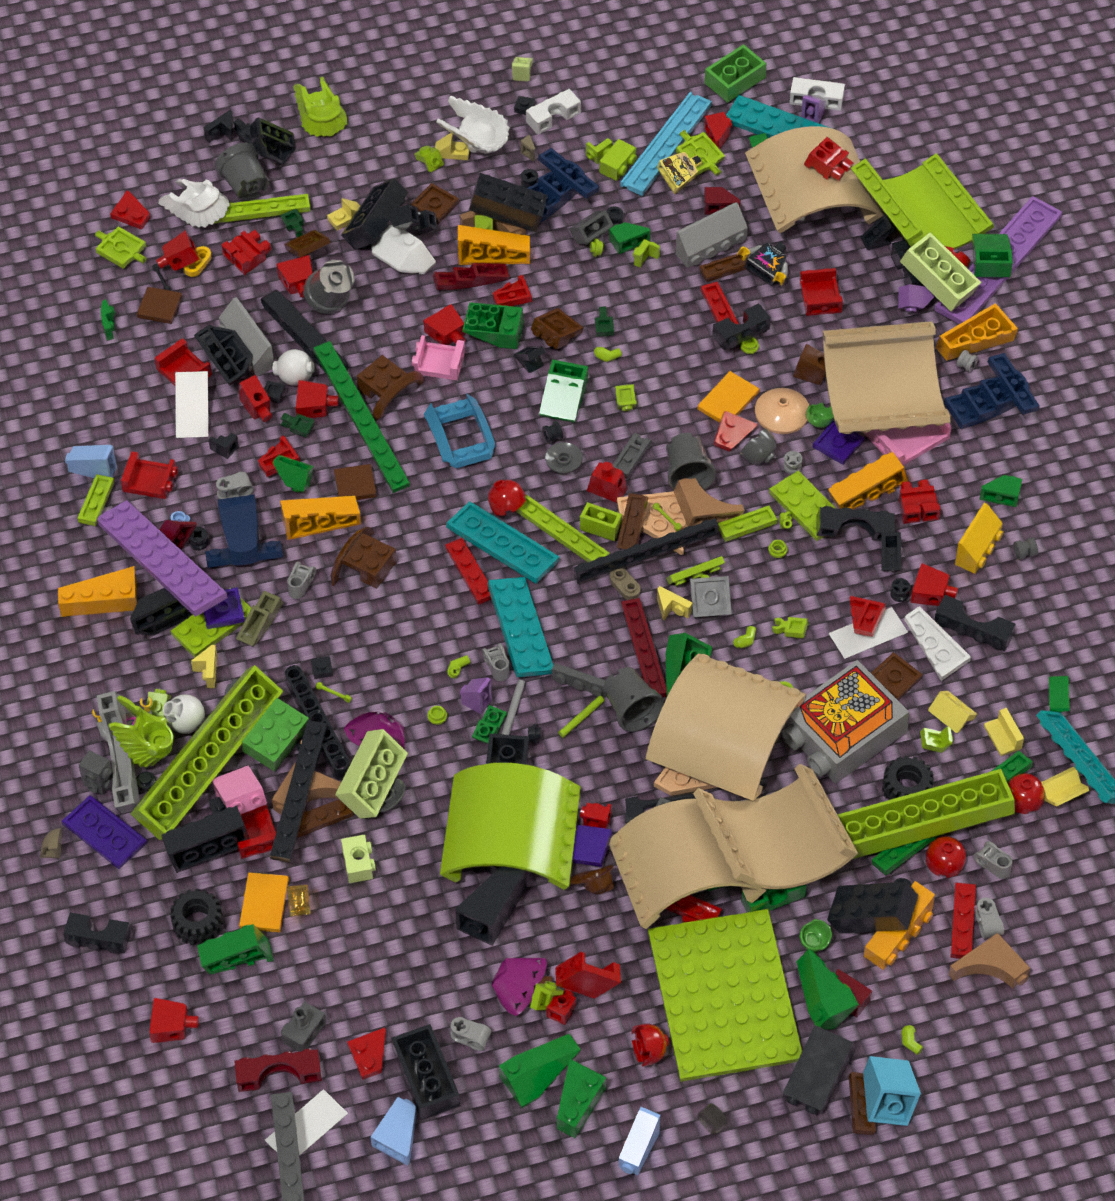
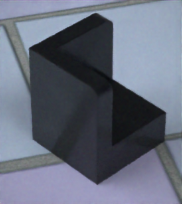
M233 433L227 438L221 435L217 439L212 436L208 439L210 450L226 459L239 447L238 437Z

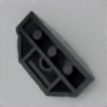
M259 117L250 125V140L263 158L282 165L287 161L291 153L296 150L293 132Z
M207 325L194 334L196 340L229 386L245 376L253 355L235 330Z
M162 588L139 599L130 617V621L135 634L154 636L185 621L192 613L169 591Z

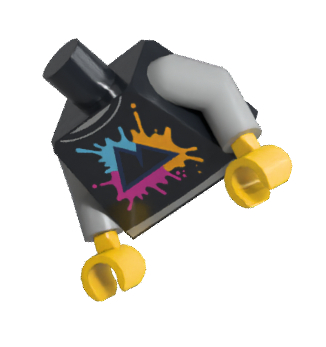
M778 242L775 246L765 243L763 246L741 247L737 252V255L743 256V261L746 260L744 268L770 286H773L775 281H779L782 286L787 278L788 264L785 262L787 256L783 253L786 250V246L782 242Z

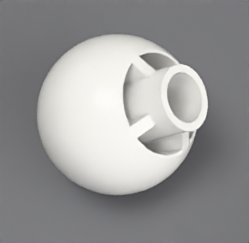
M293 349L284 352L278 361H274L272 368L274 375L279 376L284 383L290 386H298L299 380L308 381L315 366L305 352Z
M192 695L176 696L171 701L166 702L163 707V713L168 725L178 733L188 734L196 731L202 725L205 718V710L202 703Z

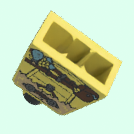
M682 152L660 160L657 169L673 193L676 194L696 177L698 173L696 167L701 165L702 162L698 155L689 158L686 152Z

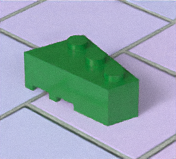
M254 924L245 925L239 930L224 933L223 936L206 940L204 943L197 945L201 967L209 974L234 970L235 965L244 963L252 966L254 961L267 959V962L273 961L269 939Z
M569 1059L557 1115V1130L576 1138L606 1090V1077Z

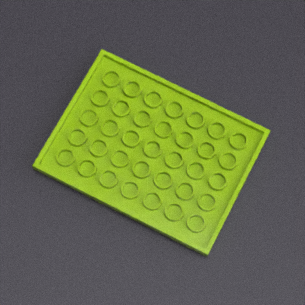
M768 909L648 929L680 1082L798 1061L802 1049Z

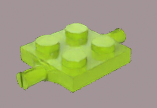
M686 130L681 131L679 135L685 142L676 147L677 154L686 152L689 158L695 155L700 157L702 164L696 167L698 170L697 175L706 170H711L716 177L720 175L722 171L716 164L723 161L725 155L705 132L690 137Z
M118 226L109 234H105L100 230L95 233V237L102 240L95 248L96 253L124 269L133 260H137L142 264L146 262L147 258L139 254L146 247V242Z

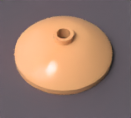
M775 388L763 393L758 398L755 405V416L759 424L770 432L789 434L800 430L808 422L805 414L809 403L802 394L795 390Z

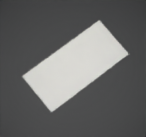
M208 371L175 372L176 438L208 437Z
M891 607L884 611L873 637L854 633L853 623L830 632L829 635L845 659L906 634L908 631Z
M324 1089L295 1113L299 1155L348 1114ZM273 1132L265 1141L277 1152L275 1132Z

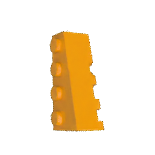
M458 225L459 265H471L472 263L530 264V236Z
M995 303L940 335L935 348L948 361L958 358L964 350L969 351V354L1014 341L1018 328Z
M892 451L889 454L882 455L877 461L867 464L860 471L850 474L841 482L833 484L828 490L831 499L838 509L851 508L853 510L864 505L866 500L874 501L879 499V495L887 492L890 494L895 492L896 487L901 486L902 482H907L908 480L904 466Z
M355 496L280 500L282 521L287 540L361 524L360 511Z
M134 566L58 588V605L61 617L134 611L138 603L137 577Z
M916 881L911 887L918 894V899L908 930L877 931L865 946L864 957L882 970L895 962L900 950L903 952L909 945V940L912 936L915 938L921 931V926L924 922L927 924L933 917L932 909L935 894Z

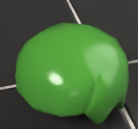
M823 403L808 406L805 414L807 421L817 428L829 426L834 419L831 406L826 408Z
M813 919L801 929L799 935L801 945L806 950L811 949L813 952L822 951L829 945L832 931L825 921Z

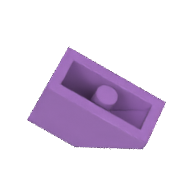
M804 95L801 117L819 123L825 113L826 101L810 95Z
M911 284L899 287L898 309H905L907 313H915L918 309L924 308L935 296L924 286Z
M472 679L468 685H464L460 691L461 704L482 714L492 701L491 679Z

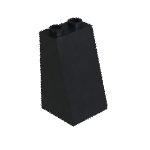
M501 866L455 909L456 929L493 946L527 889L526 870Z
M814 1025L783 1091L786 1102L794 1106L800 1104L806 1107L805 1110L813 1115L817 1113L823 1115L855 1052L853 1042Z

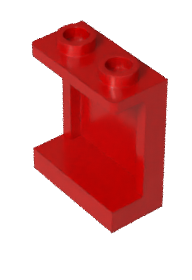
M836 268L801 271L800 288L806 316L842 313L843 299L839 295Z
M183 338L154 358L156 369L175 387V372L208 371V378L212 375L211 364L209 362L204 364L188 349L187 342Z
M131 451L121 478L123 492L166 499L168 492L171 493L173 478H176L178 473L175 460L170 459L169 464L141 460L138 452Z
M267 804L242 813L241 817L250 839L238 842L241 859L271 851L276 832Z
M584 952L577 953L555 968L556 986L594 999L621 983L620 964L613 962L601 969L587 964Z

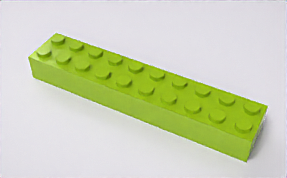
M255 665L246 669L130 815L157 839L161 840L162 834L174 829L240 747L244 738L273 701L282 694L283 690Z
M998 769L837 815L858 852L853 858L855 859L1015 814V801L1002 770Z

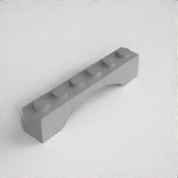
M113 691L97 695L96 697L111 755L114 805L123 814L133 811L140 802L133 759L128 758V753L123 751V748L120 747V742L116 741V737L112 733L113 731L109 728V724L113 722L127 725L124 706L117 700L119 694Z

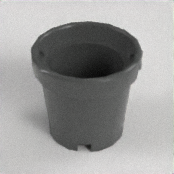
M247 142L238 143L230 146L217 157L215 170L228 182L237 197L241 198L242 201L253 200L260 196L259 191L263 189L265 192L267 190L269 180L259 162L258 151L253 144Z
M331 260L327 261L319 270L314 271L306 279L303 286L304 297L307 303L315 311L322 314L340 312L346 306L350 297V289L354 284V273L351 267L344 265L343 261Z
M681 433L671 438L672 443L669 446L668 443L666 445L669 465L668 484L674 490L678 480L696 478L701 488L706 490L716 478V469L706 454L701 438L698 435L697 438L692 437V433Z
M621 668L617 670L619 672L617 676L614 677L611 674L607 678L603 690L616 713L619 726L629 732L640 731L658 719L664 705V699L657 691L649 687L634 668Z

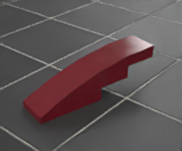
M472 263L470 268L453 267L452 272H434L433 274L436 290L473 288L509 279L506 263Z

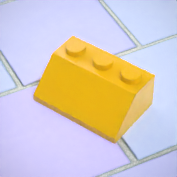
M983 503L958 543L955 565L976 574L979 568H983L986 556L992 554L995 542H999L1003 535V531H1001L1003 523L988 504Z

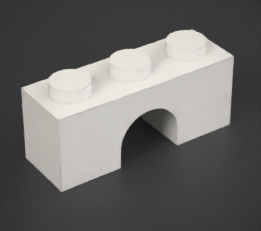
M793 77L790 104L802 106L803 96L810 95L825 100V109L841 111L845 84Z
M570 89L560 92L558 95L526 110V122L539 135L552 128V115H561L566 120L581 113V101Z

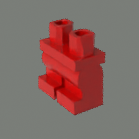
M826 137L809 153L804 165L809 169L814 167L819 174L824 175L823 177L826 180L833 177L839 181L845 171L848 173L851 170L854 162L847 158L849 155L847 150H843L838 144Z
M256 230L250 233L243 231L230 243L226 241L221 244L223 256L232 264H235V267L244 275L266 260V254L271 250V245L267 240L259 244L258 241L261 240V237Z
M927 479L918 481V487L912 488L909 481L901 483L899 503L903 524L920 522V516L922 522L939 520L941 509L939 503H937L934 485L930 486ZM933 512H934L933 515H930V516L926 515V513H933ZM907 515H915L912 518L907 517Z

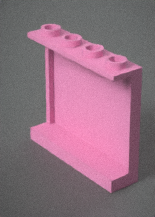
M945 423L942 426L934 424L927 425L926 427L908 426L906 429L890 428L886 431L875 429L863 433L883 455L893 451L901 464L905 465L950 438L951 425L950 423Z

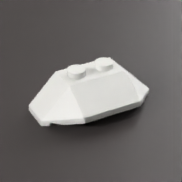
M389 225L386 230L382 231L380 234L381 238L377 243H371L372 254L398 272L425 275L436 265L435 259L421 240L407 231L394 228L393 225Z

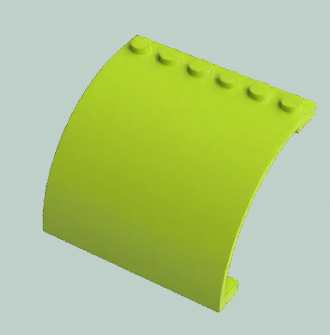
M937 153L922 162V165L901 176L882 180L866 158L851 167L855 176L911 247L931 233L944 246L952 247L955 250L972 242V234H985L994 228L991 220Z
M517 763L477 765L454 774L440 875L456 883L461 880V873L464 868L505 866L536 873L549 879L548 882L565 890L569 887L581 786L549 770Z

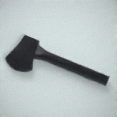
M693 793L663 797L671 802L696 799ZM638 796L625 798V823L627 824L638 815L644 813L643 810L656 807L660 798L641 800L638 799Z

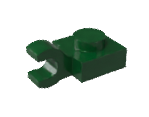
M297 209L280 215L288 231L293 229L296 238L303 235L301 226L304 225V221Z
M606 306L599 307V317L595 318L596 337L614 335L613 316L607 317Z
M283 413L280 418L282 420L281 426L285 428L290 427V432L306 438L315 425V420L297 414L295 418L287 413Z

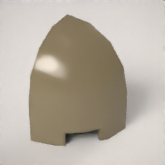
M62 828L51 830L43 838L40 858H60Z

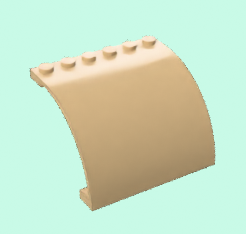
M801 127L772 136L745 152L776 230L779 233L795 225V221L809 214L833 207H860L863 217L868 224L883 216L880 206L855 176L852 169L848 173L845 171L843 177L837 181L833 177L826 180L823 177L824 175L819 174L814 167L809 169L804 165L809 153L826 137L838 144L843 150L849 152L847 158L854 162L853 166L860 162L851 139L847 135L827 127Z
M932 321L823 331L828 394L833 418L839 433L850 434L853 431L870 432L875 429L886 431L890 428L906 429L908 426L926 427L931 424L942 426L945 423H950V414L944 407L938 383L933 340L936 329Z
M698 653L688 663L674 683L657 719L645 759L754 801L762 792L763 786L759 784L774 744L791 713L804 702L806 694L796 688L784 686L778 681L765 679L759 674L749 673L743 668H736L724 661H717L706 654Z
M799 764L795 768L799 777L796 781L772 794L756 798L754 801L718 800L711 793L700 788L693 793L697 800L696 804L702 810L703 818L709 824L710 832L716 838L717 845L723 852L725 861L730 866L732 875L737 881H743L766 889L797 887L814 882L835 872L858 854L813 769Z
M696 799L677 800L647 810L628 822L610 839L611 851L640 926L645 929L660 917L659 913L681 898L701 890L721 886H741L746 900L751 903L766 891V888L756 887L743 881L739 882L733 877L732 870L726 863L725 856L719 849L716 838L710 832L709 824L703 818L702 810L696 804Z

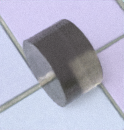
M709 1103L697 1114L703 1127L713 1135H716L728 1125L723 1112L713 1103Z

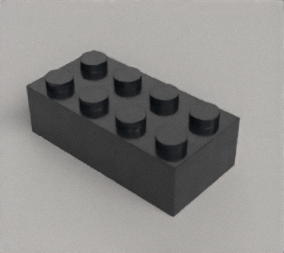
M480 173L473 191L469 210L537 232L543 216L547 195Z
M395 178L374 186L341 236L354 250L361 247L365 248L371 243H377L381 238L380 234L382 231L386 230L389 226L390 210L404 204L405 197L408 194L406 189Z
M489 734L486 764L517 763L528 765L529 736Z
M237 806L228 807L214 815H207L201 820L189 822L183 827L171 829L161 835L176 873L238 850V842L250 839Z
M907 881L838 886L827 921L839 934L908 930L918 894Z
M431 1024L392 1037L393 1053L416 1106L420 1120L459 1107V1092Z

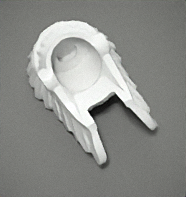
M450 96L448 100L457 116L464 118L459 129L440 119H437L436 122L461 139L468 146L469 151L473 153L477 151L484 154L495 152L508 141V120L504 119L503 115L498 114L497 110L492 111L490 107L485 108L475 102L470 103L468 100L464 101L461 98L456 99Z
M177 179L175 181L176 184L186 188V190L179 197L173 193L165 195L159 199L158 203L164 206L165 209L170 210L171 213H174L176 217L185 220L187 224L190 223L192 227L197 226L199 228L201 226L206 228L208 224L213 225L219 218H223L227 208L230 206L227 197L220 193L216 187H213L212 183L207 179L203 182Z

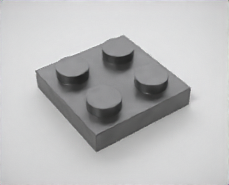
M729 576L690 579L693 618L732 614Z

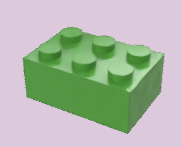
M743 44L705 69V84L728 103L766 78L767 63Z
M276 698L242 741V751L275 772L295 747L297 741L304 735L309 718Z

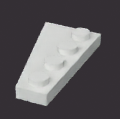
M920 606L905 616L904 621L941 681L970 662L971 656Z

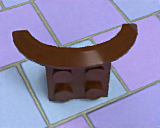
M381 355L357 375V388L370 399L375 395L380 397L372 412L375 421L383 417L388 404L400 391L413 383L418 385L424 383V377L420 372L406 373L384 355Z
M365 527L356 531L345 543L334 562L330 575L332 586L339 580V573L344 564L360 572L361 582L377 589L397 562L396 549L372 538L371 536L374 531L371 527Z

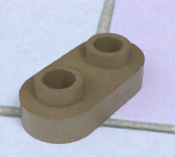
M620 568L611 571L610 583L624 599L631 600L640 596V585L625 569Z

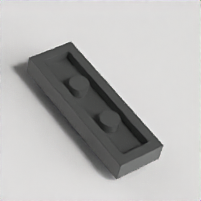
M557 663L554 664L552 680L560 684L570 685L577 690L590 692L594 696L607 697L603 690L606 680Z

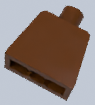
M806 344L793 377L821 385L824 377L826 378L824 353Z

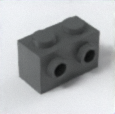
M606 210L593 212L570 227L569 230L576 244L584 243V245L593 242L595 237L605 234L607 229L613 226V223Z
M89 750L79 764L82 783L89 791L104 795L107 790L112 788L113 784L110 760Z

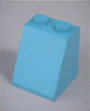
M869 1056L863 1071L868 1122L908 1126L921 1094L909 1061Z

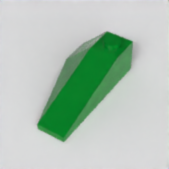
M687 633L669 635L665 653L667 697L688 663L698 653L706 654L710 657L712 646Z
M808 949L796 961L808 1013L816 1026L822 1029H835L859 1004L847 984H843L838 979V975L831 972L826 967V964L811 949Z
M567 1034L520 1053L500 1064L499 1077L519 1106L524 1108L544 1094L545 1089L556 1080L559 1073L566 1069L569 1059L573 1060L580 1053L581 1049L571 1035Z

